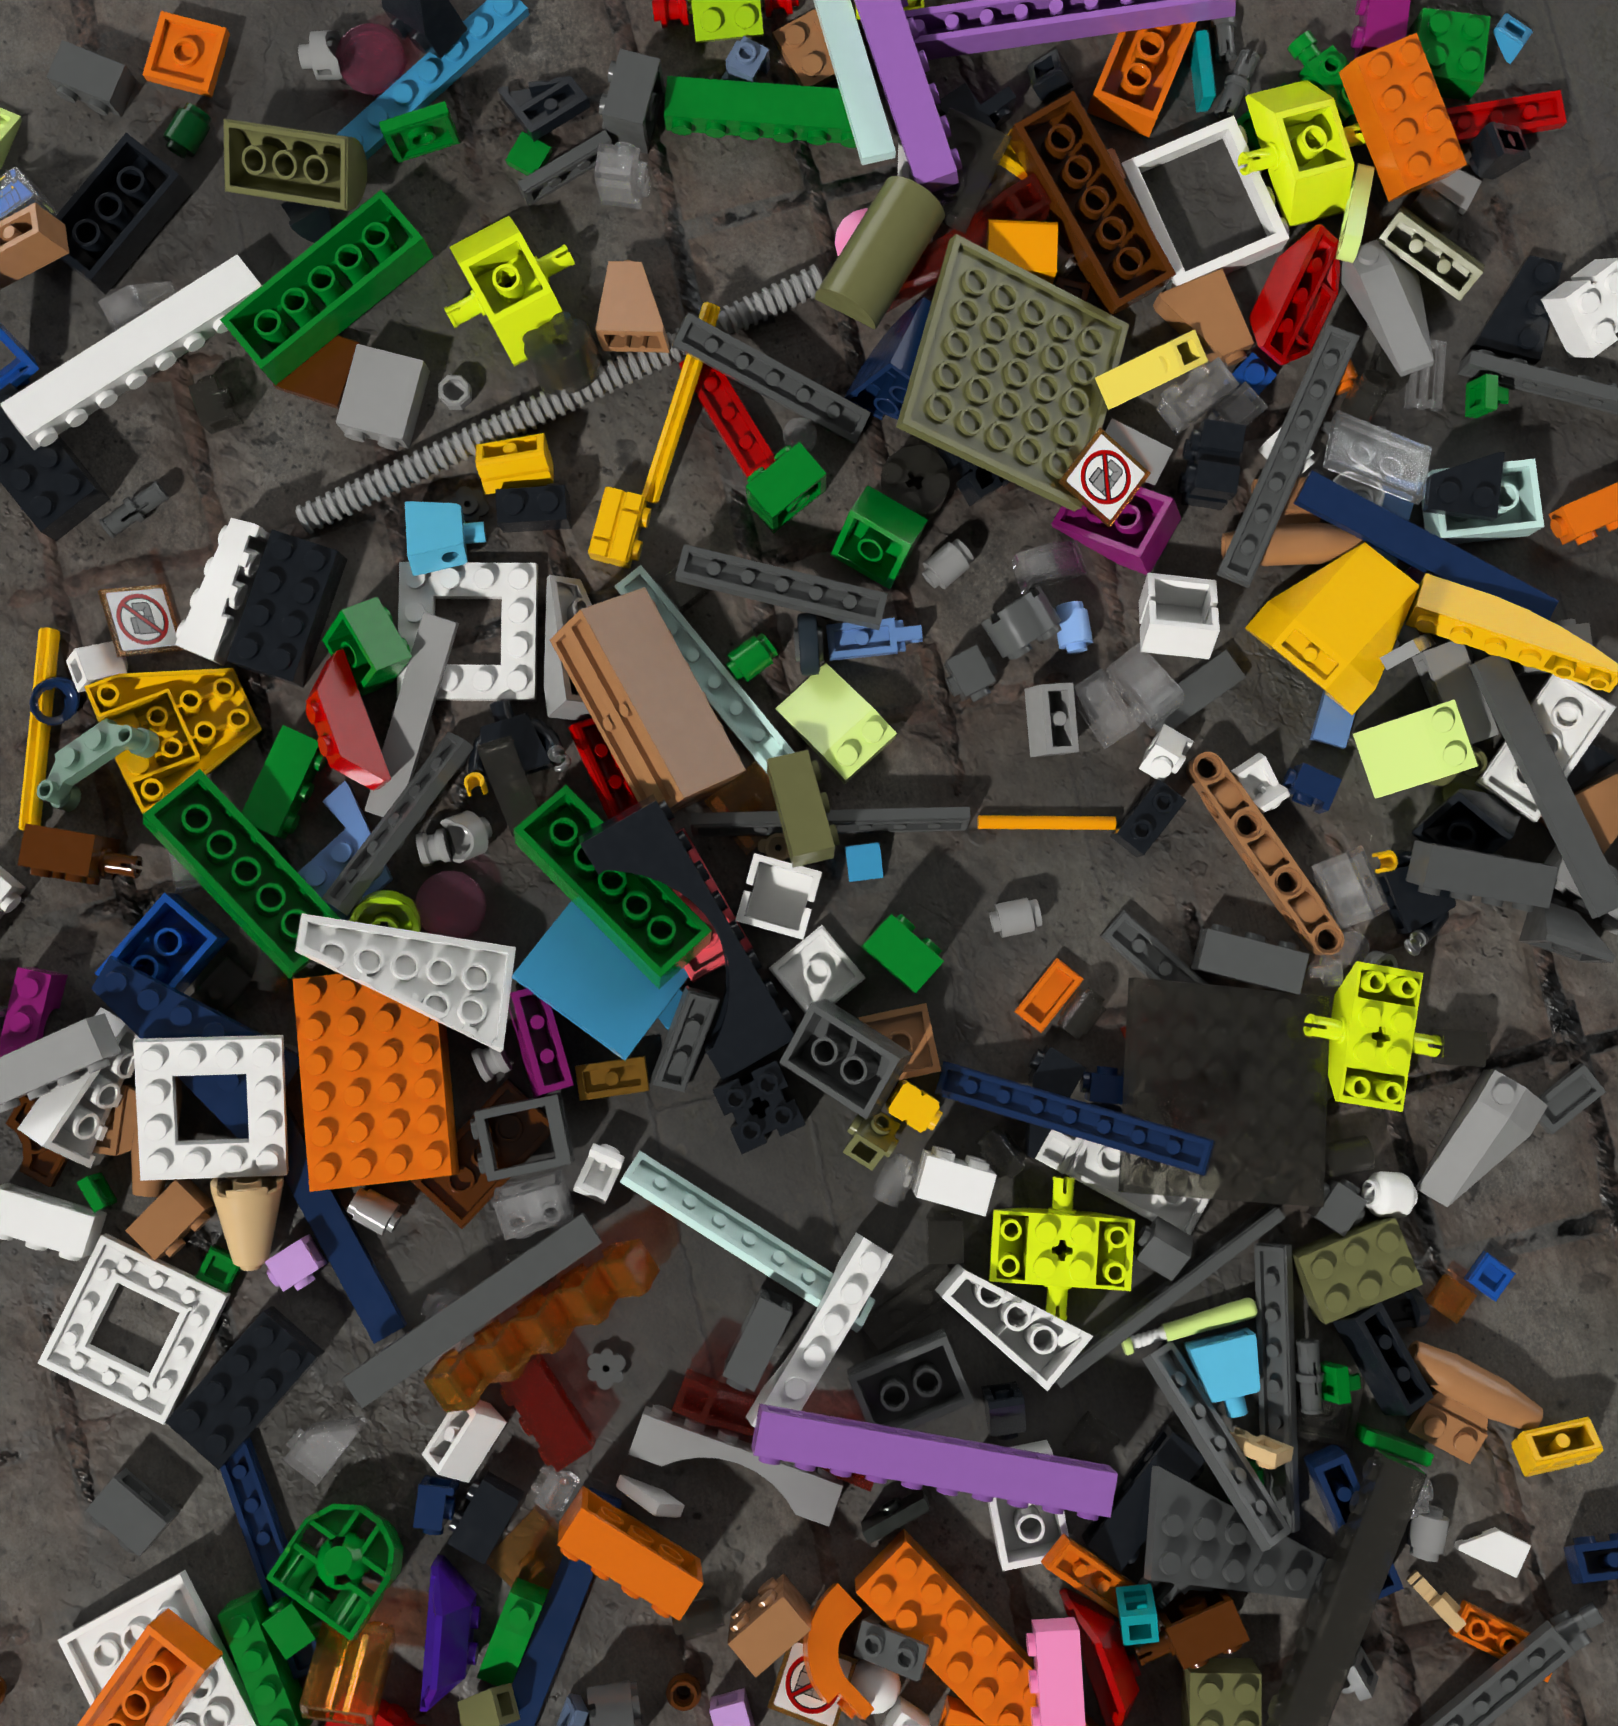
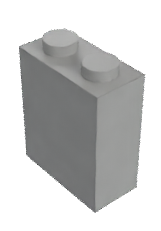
M357 344L336 419V424L345 433L344 436L358 442H365V438L376 440L379 446L390 450H398L399 446L409 449L430 370L424 360Z

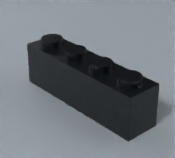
M1166 1424L1116 1489L1111 1518L1099 1516L1098 1520L1092 1521L1081 1535L1086 1546L1120 1573L1126 1565L1131 1566L1137 1560L1141 1551L1140 1546L1147 1538L1152 1466H1159L1188 1483L1190 1480L1193 1482L1199 1478L1205 1468V1459L1198 1448Z

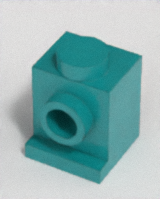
M1151 1583L1115 1587L1123 1646L1159 1642L1157 1611Z

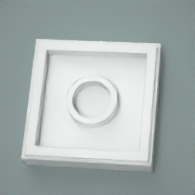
M823 925L769 967V970L805 1014L812 1002L827 999L835 1004L865 979V976Z

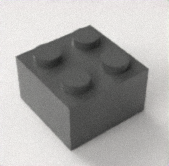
M620 49L617 61L612 60L609 66L608 82H610L608 94L603 93L599 103V115L603 116L602 129L606 130L613 145L648 154L665 93L661 60Z

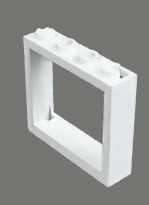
M1234 115L1121 163L1127 176L1125 183L1176 273L1165 286L1166 290L1219 269H1223L1225 275L1280 252L1289 240L1288 224L1277 212L1274 193L1269 186L1266 187L1261 176L1262 170L1250 173L1249 175H1242L1240 169L1247 167V164L1238 167V156L1240 153L1249 152L1250 150L1247 146L1246 131L1241 125L1238 126ZM1223 139L1267 237L1185 272L1141 173Z

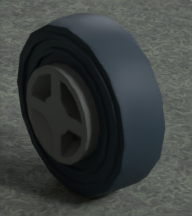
M801 613L797 617L798 627L794 628L795 660L800 662L802 675H817L820 671V661H823L822 628L817 626L816 615Z

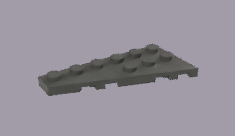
M1152 1466L1144 1579L1339 1603L1340 1566L1287 1536L1273 1548L1262 1552L1234 1507L1159 1466Z

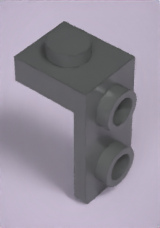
M875 1612L860 1621L855 1635L857 1643L853 1656L916 1682L922 1678L929 1652L928 1644L887 1628V1624Z

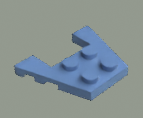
M344 781L322 801L345 826V830L297 872L321 898L371 834L364 812L354 795L355 792L352 785L347 781ZM387 864L384 866L382 874L365 891L363 897L372 892L382 890L393 880ZM326 902L328 906L342 920L348 921L350 919L354 908L346 916L341 911H339L331 904Z

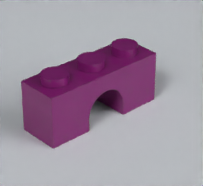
M17 967L0 1037V1057L44 1038V1027L52 1010L60 1008L67 974L36 967Z

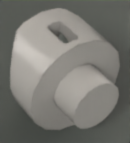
M337 30L311 31L309 44H299L298 46L301 68L313 69L318 81L343 79L338 63L344 52L340 32Z
M466 810L440 822L449 837L452 860L454 862L462 863L486 852L488 839L492 837V827L485 817L479 818L472 811Z

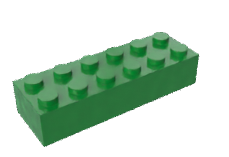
M381 189L220 320L276 386L434 256L424 238Z
M201 769L192 774L143 814V825L289 979L312 961L295 952L301 914L341 919Z
M565 785L513 829L515 844L660 989L710 944L712 930L662 882L646 876L621 871L606 870L598 875L580 845L579 836L604 822Z

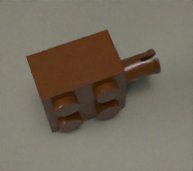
M25 823L18 866L30 867V875L100 885L101 879L113 880L114 874L138 878L142 870L129 868L127 865L142 866L143 860L141 856L118 853L121 841L119 839Z
M1215 1588L1212 1592L1189 1590L1185 1595L1181 1592L1163 1609L1156 1607L1157 1616L1162 1625L1159 1632V1642L1136 1644L1133 1647L1142 1666L1171 1652L1172 1656L1176 1655L1182 1668L1185 1670L1189 1667L1192 1669L1200 1668L1209 1662V1658L1218 1654L1236 1652L1242 1647L1243 1643L1250 1641L1228 1592L1225 1589Z

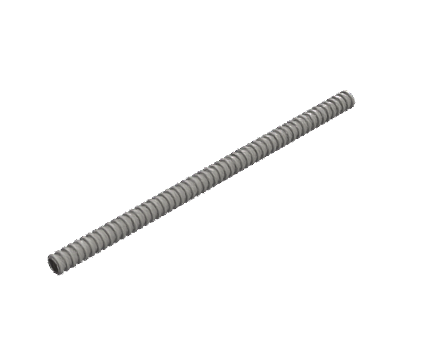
M812 264L809 266L808 271L802 269L797 276L795 273L791 274L789 280L782 278L778 285L774 282L769 289L766 287L761 288V293L759 294L755 291L751 293L752 297L750 298L747 296L742 297V302L738 303L735 300L732 302L733 306H723L715 327L727 334L734 333V335H737L742 328L745 331L748 330L750 324L756 326L761 319L765 322L770 315L773 317L778 316V311L780 310L784 313L789 306L792 308L797 307V302L799 301L803 304L807 302L806 298L808 297L814 299L816 291L824 280L819 268ZM679 328L674 329L675 333L670 334V332L666 333L670 346ZM671 346L670 353L626 352L627 355L624 357L618 355L615 361L607 360V365L605 366L599 364L597 365L598 369L594 371L592 368L588 369V374L586 375L579 373V378L575 380L571 377L566 384L560 382L559 387L556 389L552 386L549 387V392L544 393V391L539 392V397L535 398L532 395L529 397L530 401L526 403L522 400L520 401L521 405L517 407L514 404L511 405V410L509 411L502 409L500 410L501 414L498 416L494 413L489 420L481 419L482 423L479 425L472 423V428L467 430L464 427L462 428V433L457 434V432H453V437L448 439L445 436L440 443L434 441L432 442L433 446L430 448L425 445L423 446V451L418 452V450H415L410 457L406 454L403 456L404 460L402 461L396 459L391 466L387 463L382 470H379V468L374 469V474L372 475L366 473L363 479L357 477L354 479L355 483L353 484L346 482L344 488L341 489L338 486L333 493L327 491L323 498L320 495L316 496V501L308 500L305 502L306 506L302 507L299 504L296 506V515L304 530L312 534L315 528L323 529L325 523L332 525L334 519L337 518L340 521L344 518L343 515L345 514L348 516L353 515V510L355 509L361 511L364 505L370 507L373 505L372 501L374 500L381 502L382 497L385 495L389 498L394 491L400 493L402 491L401 488L404 486L407 489L411 488V483L419 484L421 483V478L425 477L428 480L431 478L430 474L432 473L438 475L443 468L446 471L449 470V465L451 464L458 466L460 465V460L468 461L471 455L476 457L477 444L506 440L511 436L517 438L518 433L526 434L527 429L530 427L534 430L537 429L536 425L542 423V425L547 424V419L551 418L554 421L558 414L564 416L566 415L565 411L569 409L572 412L575 411V406L579 404L583 407L588 400L591 403L594 402V397L599 396L603 398L605 397L604 393L607 391L611 394L616 387H619V389L624 388L623 384L626 382L633 384V379L638 378L641 380L646 373L650 376L653 374L652 370L654 369L660 371L665 364L669 367L672 365L671 361L673 360L677 362L682 361L681 357L686 356V353Z

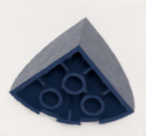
M923 297L893 324L859 370L844 397L845 399L871 412L870 415L882 420L887 415L898 420L931 301Z

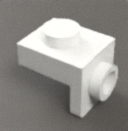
M1257 753L1231 771L1232 775L1241 783L1261 813L1277 808L1283 800L1290 796L1288 788L1279 784L1266 756L1261 753Z
M593 1143L573 1191L605 1204L622 1169L625 1157L620 1155L619 1150L608 1144H601L600 1146Z

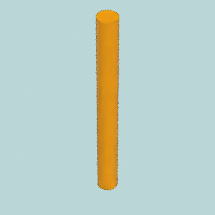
M978 815L977 819L978 829L1116 830L1117 824L1116 816Z

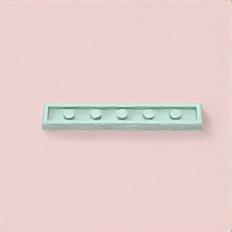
M813 0L861 164L866 165L895 158V146L851 0Z

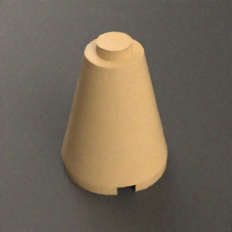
M284 1176L228 1177L218 1182V1178H213L210 1182L211 1194L234 1265L240 1266V1269L243 1271L260 1269L262 1264L270 1257L284 1186Z

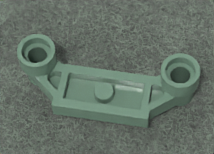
M105 718L54 754L55 763L48 778L39 783L37 796L44 801L50 802L54 808L70 812L78 806L81 800L80 789L75 784L125 750H129L131 753L143 758L153 756L159 748V737L155 732L140 727L136 729L129 725H117L115 721Z

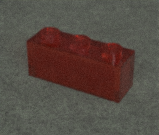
M540 1352L503 1376L499 1382L502 1386L500 1393L504 1401L510 1407L514 1405L521 1416L519 1423L528 1436L533 1435L540 1445L538 1452L547 1466L553 1465L556 1472H559L593 1449L596 1438Z

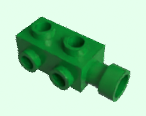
M1311 31L1304 32L1287 48L1294 60L1299 59L1304 66L1298 75L1301 79L1299 82L1308 80L1332 96L1343 126L1345 124L1350 126L1358 123L1339 72L1349 64L1347 58L1342 53H1339L1334 45L1321 53L1316 46L1318 41Z

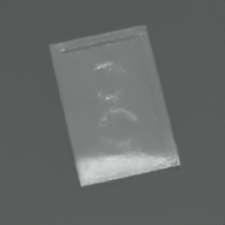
M1338 410L1332 418L1323 468L1419 505L1425 496L1432 448Z

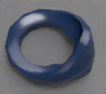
M55 676L45 679L37 684L32 691L29 700L30 711L42 723L47 725L62 724L76 713L80 702V692H77L74 681L67 677ZM56 687L66 695L64 700L65 706L58 716L47 717L40 711L38 700L43 692Z

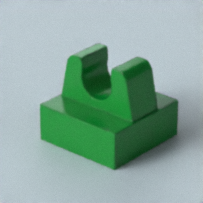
M1485 374L1466 383L1465 417L1479 418L1497 410L1498 403H1509V389L1498 386V375Z
M1329 1361L1320 1362L1321 1372H1324L1325 1381L1322 1382L1323 1400L1338 1405L1351 1403L1350 1392L1361 1389L1360 1374H1349L1348 1366Z

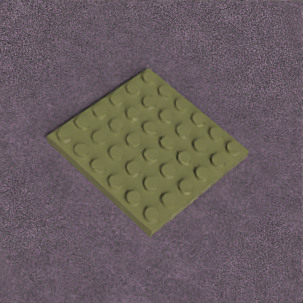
M955 234L948 243L896 427L1075 512L1082 508L1084 496L1067 482V478L1101 435L1107 412V405L1095 377L1119 366L1129 324Z

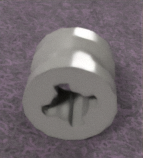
M444 828L437 829L435 833L429 835L424 832L416 834L418 854L424 867L432 866L435 861L439 860L445 863L452 861L451 844Z
M490 1047L485 1049L477 1048L471 1051L475 1066L485 1082L493 1079L494 1075L498 1072L506 1073L512 1070L511 1062L504 1048L501 1053Z

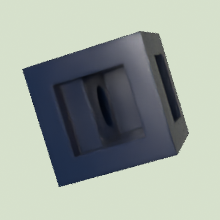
M1301 763L1295 766L1294 769H1288L1281 785L1288 788L1290 794L1293 795L1292 800L1307 807H1311L1314 804L1313 812L1321 814L1329 811L1342 779L1306 763Z
M1097 1066L1096 1072H1084L1080 1079V1092L1085 1093L1084 1099L1088 1101L1131 1106L1135 1071L1122 1068L1121 1075H1117L1118 1068Z
M425 1475L418 1486L413 1528H420L423 1533L428 1535H441L444 1533L445 1524L448 1520H453L456 1498L451 1496L459 1488V1480Z

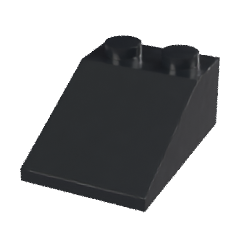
M382 0V7L391 19L389 23L390 28L401 39L405 40L408 37L424 54L429 51L442 59L468 30L449 0Z

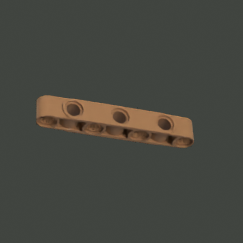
M1203 752L1193 757L1186 766V775L1200 795L1207 810L1284 920L1311 953L1315 955H1333L1338 953L1344 945L1342 930L1244 787L1232 775L1217 754ZM1200 760L1207 761L1211 765L1212 773L1209 778L1199 774L1197 765ZM1240 817L1247 818L1251 823V830L1248 835L1242 834L1237 827ZM1281 873L1286 874L1291 881V886L1287 892L1282 891L1277 884ZM1323 930L1330 936V944L1326 949H1323L1318 943V935Z

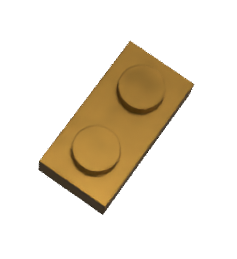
M645 1056L627 1058L626 1061L618 1059L575 1066L580 1101L650 1091Z

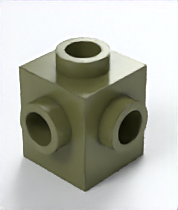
M883 1112L869 1119H865L857 1114L847 1129L851 1137L843 1153L873 1171L882 1157L886 1156L889 1158L896 1148L899 1140L895 1138V1135L901 1124Z

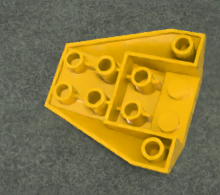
M1364 542L1269 600L1245 629L1269 649H1274L1326 691L1325 694L1350 715H1353L1375 691L1385 669L1380 657L1393 650L1420 585Z
M234 668L122 673L84 686L98 722L108 718L115 721L117 725H129L136 729L140 727L155 732L159 737V748L149 758L137 756L129 750H125L114 757L129 791L142 814L199 769L206 776L209 775L262 731Z

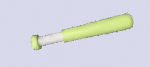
M1249 1297L1232 1301L1161 1324L1159 1328L1131 1335L1121 1345L1125 1355H1131L1136 1348H1141L1142 1346L1145 1347L1164 1340L1170 1342L1253 1319L1258 1314L1255 1301Z

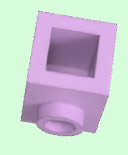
M310 1234L265 1261L268 1267L266 1272L270 1281L276 1287L280 1286L283 1292L293 1285L297 1291L315 1280L312 1273L328 1263Z

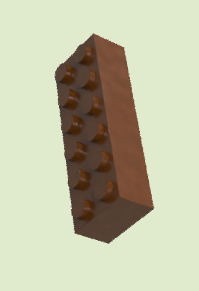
M1072 91L1014 124L1007 140L1053 222H1058V231L1070 252L1074 254L1075 261L1088 284H1090V288L1103 311L1114 316L1166 286L1176 273L1076 93Z

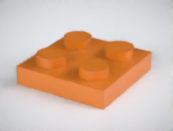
M161 11L142 75L149 82L212 98L230 33L225 27Z

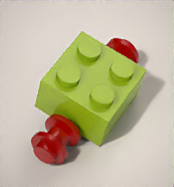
M652 0L654 22L661 21L662 28L668 27L669 20L680 19L684 26H689L687 13L689 11V14H693L696 43L741 39L743 36L748 38L763 36L761 12L763 3L765 16L771 17L773 9L784 8L787 15L793 14V7L799 6V0H688L687 4L686 0Z

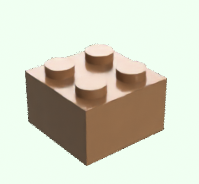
M784 1573L776 1580L774 1577L768 1579L758 1589L759 1595L750 1603L746 1600L743 1601L730 1615L732 1618L729 1625L728 1645L755 1678L811 1631V1605Z

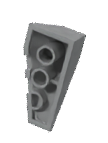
M1378 240L1360 245L1353 263L1342 262L1340 282L1400 377L1433 366L1434 358L1418 274L1410 264L1383 246Z
M549 575L547 577L544 693L547 716L549 718L579 721L592 717L553 648L550 639L580 609L592 604L581 579Z
M1483 1070L1415 1187L1416 1190L1445 1207L1450 1206L1531 1136L1548 1105L1529 1089L1497 1070Z

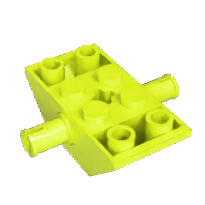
M1308 80L1248 94L1245 99L1261 149L1239 154L1238 167L1247 164V167L1240 169L1241 174L1249 175L1253 172L1268 169L1282 217L1286 220L1289 228L1344 213L1346 203L1350 198L1355 166L1349 147L1360 146L1366 143L1362 132L1357 134V131L1361 130L1359 124L1355 123L1354 125L1343 127L1334 98Z
M507 216L449 247L472 288L470 291L471 295L448 307H444L454 328L479 314L486 315L514 367L574 335L548 283L549 277L575 265L565 244L538 259L537 256H533L511 217ZM511 282L512 286L506 288L505 285Z
M1356 961L1334 994L1331 1018L1314 1014L1306 1016L1304 1023L1316 1024L1317 1028L1303 1026L1304 1034L1308 1037L1314 1036L1328 1039L1324 1064L1335 1101L1403 1112L1411 1054L1415 1053L1435 1058L1440 1054L1441 1049L1428 1047V1044L1442 1046L1440 1036L1415 1032L1423 973Z
M1053 1176L1052 1207L1048 1209L1026 1207L993 1209L989 1282L1044 1285V1287H1047L1046 1312L1067 1321L1068 1289L1072 1287L1131 1291L1135 1219L1097 1212L1076 1211L1073 1209L1075 1178ZM1059 1240H1063L1067 1248L1062 1254L1057 1255L1052 1250V1247L1058 1246Z

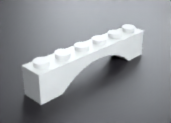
M855 1233L840 1258L827 1290L806 1329L787 1358L764 1385L747 1413L746 1418L751 1426L755 1427L759 1404L800 1411L803 1409L893 1257L892 1254L860 1234Z

